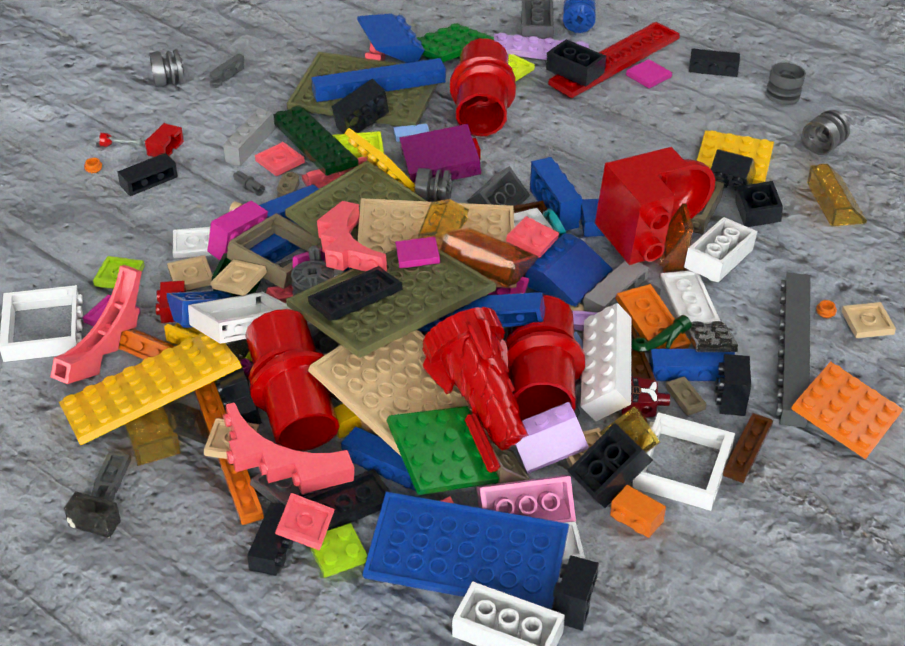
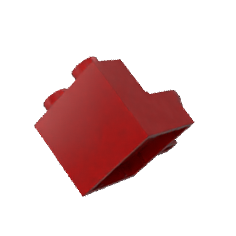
M672 147L607 162L603 172L595 224L629 265L643 261H655L663 255L668 228L689 221L706 206L715 188L714 173L702 162L682 159Z

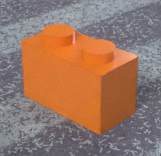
M626 485L612 500L610 516L616 521L622 522L634 529L637 533L650 538L664 522L666 506Z

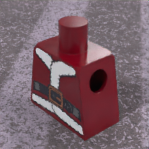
M631 376V405L621 409V419L655 417L657 406L670 405V394L658 393V382L655 380Z

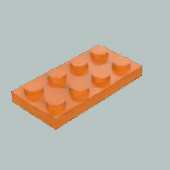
M651 284L617 293L615 297L619 305L632 318L631 323L640 337L645 338L647 341L657 336L675 320ZM683 333L673 341L669 349L689 348L691 342L686 334ZM666 343L654 349H666Z

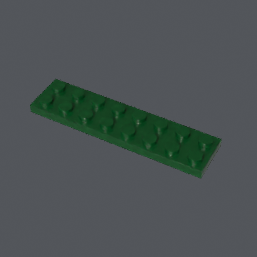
M294 106L289 110L278 111L273 114L274 124L326 176L359 166L358 159L304 108Z

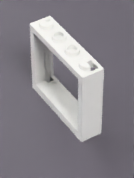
M77 285L3 293L0 330V352L3 362L59 356L82 340V335L79 331H83L82 320L80 319L83 318L82 306H80L83 305V296L78 294ZM72 305L71 336L13 343L15 311Z
M258 292L245 296L188 305L189 325L221 344L246 339L247 327L261 315L274 310L290 308L286 303L264 292ZM260 296L261 302L256 301V297ZM223 325H226V330H222Z
M658 412L655 421L650 422L648 429L650 434L644 437L643 450L652 457L660 434L719 449L714 469L706 490L645 473L647 467L633 480L632 488L711 511L723 477L724 468L732 450L735 433Z

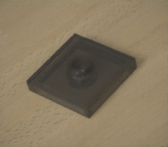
M175 400L163 405L174 433L203 444L207 443L210 434L200 410Z

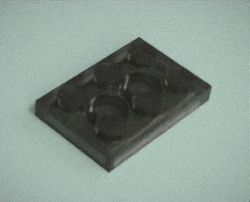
M693 321L691 322V329L686 331L696 352H738L737 341L727 325L721 321H713L711 324Z

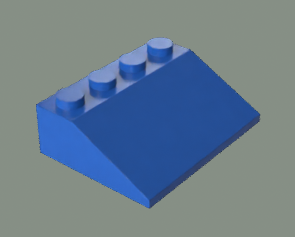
M378 14L357 17L358 22L377 51L407 63L417 62L425 51L421 41L417 39L416 34L411 30V26L407 24L403 16Z
M564 233L540 258H535L527 265L525 277L529 278L527 287L543 294L560 298L565 303L576 307L583 300L586 293L591 292L597 283H601L610 272L612 273L613 268L582 239L572 234Z

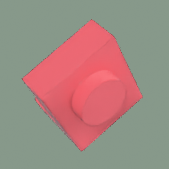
M370 43V51L365 53V58L383 61L386 54L377 51L372 43Z

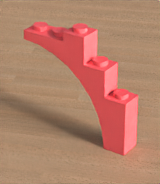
M341 201L317 220L318 236L321 238L322 252L325 253L326 267L341 271L349 267L366 272L379 266L387 272L386 254L363 246L351 236L353 228L359 223V204Z
M127 265L120 266L115 287L104 312L95 326L76 346L54 357L51 378L70 384L99 375L102 356L118 351L122 331L136 328L139 308L135 307L142 271Z
M235 402L226 404V414H223L225 426L231 429L229 431V451H226L228 463L233 464L235 472L259 466L261 475H266L268 483L292 477L294 486L299 487L301 495L354 481V465L347 450L333 453H308L279 446L252 429L241 416Z

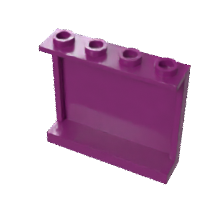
M468 124L400 137L402 154L404 155L410 180L414 184L419 168L431 169L433 177L436 176L437 170L440 169L442 171V178L444 171L450 170L451 180L481 174L480 159Z

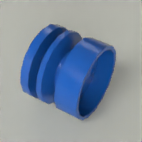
M565 0L563 7L565 27L575 33H583L590 30L595 23V0Z

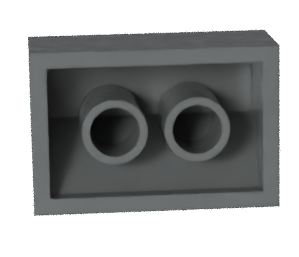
M509 166L496 173L467 201L469 204L516 206L521 205L530 194Z

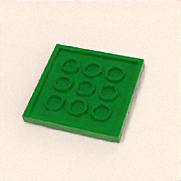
M459 23L451 24L447 28H440L434 33H426L423 37H417L425 49L422 55L431 59L441 58L442 62L459 57L463 48L473 40L479 38L494 40V37L486 33L478 32V30L470 29Z
M468 406L388 416L387 424L418 495L498 483L499 477L497 473L488 472L465 422L467 415L471 414Z

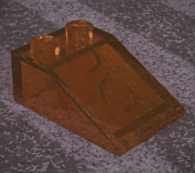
M686 204L680 206L669 223L664 245L665 249L663 255L658 258V264L662 266L663 273L687 271L684 268L688 248L691 245L693 226Z

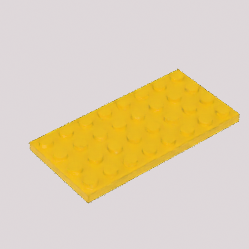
M201 332L199 336L186 339L180 345L167 348L161 354L148 357L141 363L129 366L114 376H108L95 385H89L76 394L67 395L63 400L59 401V404L81 446L242 368L238 358L225 343L220 344Z

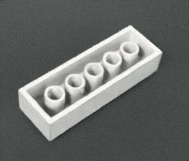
M618 303L606 307L599 313L591 315L584 320L583 351L585 352V369L582 372L580 407L595 421L631 405L632 318Z

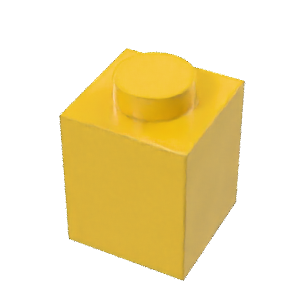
M344 403L334 408L340 425L336 434L339 439L347 436L355 426L362 429L361 419Z

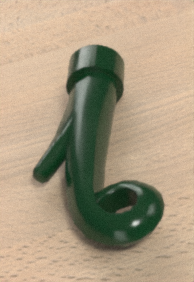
M681 315L669 327L649 341L643 337L633 338L631 340V348L638 352H646L666 343V349H669L673 341L680 334L691 329L692 323L687 316Z

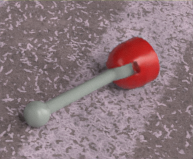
M100 133L99 137L100 147L110 146L112 142L135 143L137 145H142L143 143L141 139H113L108 133Z

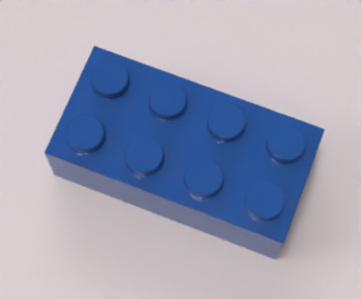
M552 157L531 161L530 192L537 201L543 200L547 209L550 208L554 211L565 231L579 228L581 220L580 209L583 204L582 196L577 193L574 185L569 182L566 174L560 170L559 165L555 163Z

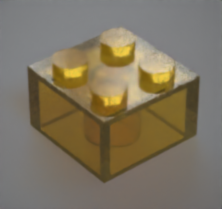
M166 406L157 408L124 424L137 466L181 453L178 435Z

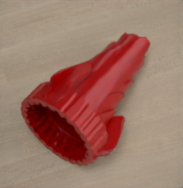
M476 307L458 312L446 318L425 335L422 343V349L426 356L423 368L446 394L452 392L454 384L458 387L462 397L464 396L472 412L477 414L479 421H481L493 443L503 451L529 435L519 416V405L512 393L515 389L508 376V349L506 342L502 340L505 334L504 328L495 310L487 307Z

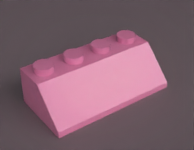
M560 475L476 486L479 508L562 523L576 521L570 476Z

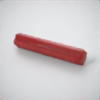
M468 414L465 422L488 472L498 471L500 464L477 414Z

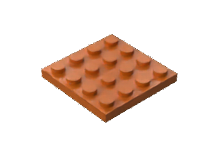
M831 361L791 407L793 411L864 459H867L904 410Z

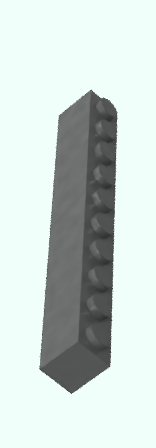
M787 272L785 280H781L780 291H783L780 295V304L783 305L780 306L779 317L783 318H780L779 330L782 331L779 333L778 343L782 345H779L778 357L782 359H779L778 371L781 373L778 374L777 386H781V388H778L777 400L780 403H777L776 415L780 416V425L806 428L808 420L793 411L791 407L810 385L811 275Z

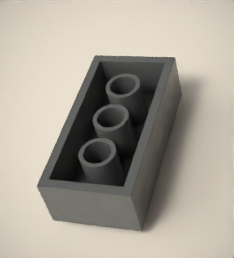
M522 0V36L553 39V0Z

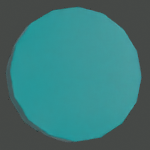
M552 209L545 210L543 216L547 217V221L553 230L559 232L558 238L566 233L561 221Z

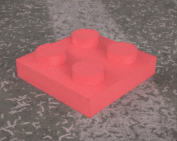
M284 142L255 155V161L276 177L305 163L304 156Z
M526 216L507 235L506 241L540 258L558 239L559 232Z
M291 493L275 534L320 551L335 509Z

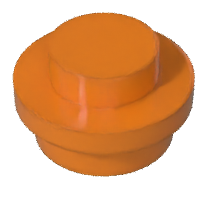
M89 158L85 161L84 165L85 171L90 173H97L103 167L98 158Z
M823 300L816 307V312L823 318H831L836 315V306L830 300Z

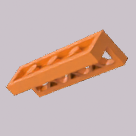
M133 328L121 332L118 349L146 359L161 354L163 350L173 348L175 345Z

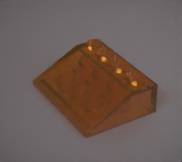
M472 228L446 233L440 249L488 279L497 281V284L503 287L516 284L538 259V256Z

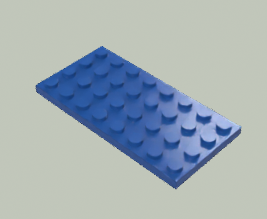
M386 492L363 570V578L462 597L466 595L472 582L552 610L555 599L553 592L556 582L559 581L569 524Z

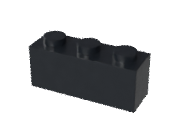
M692 48L689 72L737 77L740 53Z
M166 153L117 171L120 187L129 196L178 177L176 163Z
M270 503L247 554L250 571L276 576L279 568L284 566L287 549H291L293 540L277 535L275 532L286 505Z

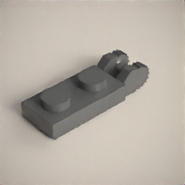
M238 53L210 73V78L213 79L210 81L211 87L217 88L222 86V82L244 69V55Z
M108 452L94 482V488L90 496L91 504L97 505L101 498V492L106 491L104 506H111L115 493H117L131 462L130 454Z

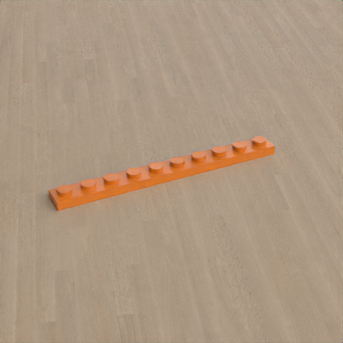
M214 381L194 390L209 435L215 419H223V414H226ZM218 458L241 525L262 520L264 513L255 489L250 485L251 478L248 470L235 472L233 464H229L227 459Z

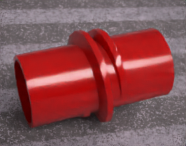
M479 38L469 42L463 48L460 54V63L455 67L450 77V94L456 104V120L459 125L468 124L472 135L488 136L495 134L503 128L507 120V108L511 106L516 95L515 75L508 64L506 49L499 42L492 39Z
M543 295L545 304L544 321L533 322L524 326H512V334L505 341L508 349V376L515 389L512 393L519 405V416L522 421L567 402L570 403L573 411H575V381L580 378L585 369V352L574 338L573 311L560 298Z
M283 309L261 315L247 327L245 334L253 362L248 376L251 384L249 391L252 400L257 407L267 412L277 445L295 451H308L318 448L329 442L338 433L340 427L331 400V391L308 371L311 364L325 355L316 352L307 321L299 311Z

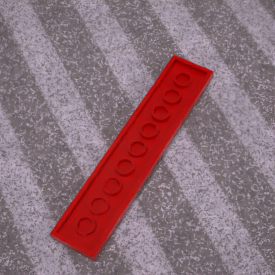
M654 22L600 51L599 53L606 55L605 73L589 85L582 86L558 74L549 79L548 85L573 98L678 40L680 33L658 22Z

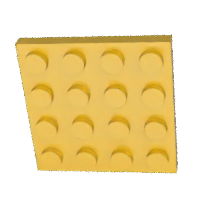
M347 129L344 134L349 137L348 142L355 148L358 146L357 151L363 157H367L368 162L378 166L377 168L415 193V184L389 157L353 130Z
M705 130L697 161L706 164L711 169L717 149L753 158L756 174L752 184L762 183L766 181L774 142L766 139H755L749 136L743 137L731 133L725 134Z

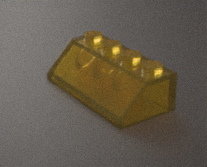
M829 164L811 165L807 184L830 226L865 224L867 220L843 178Z

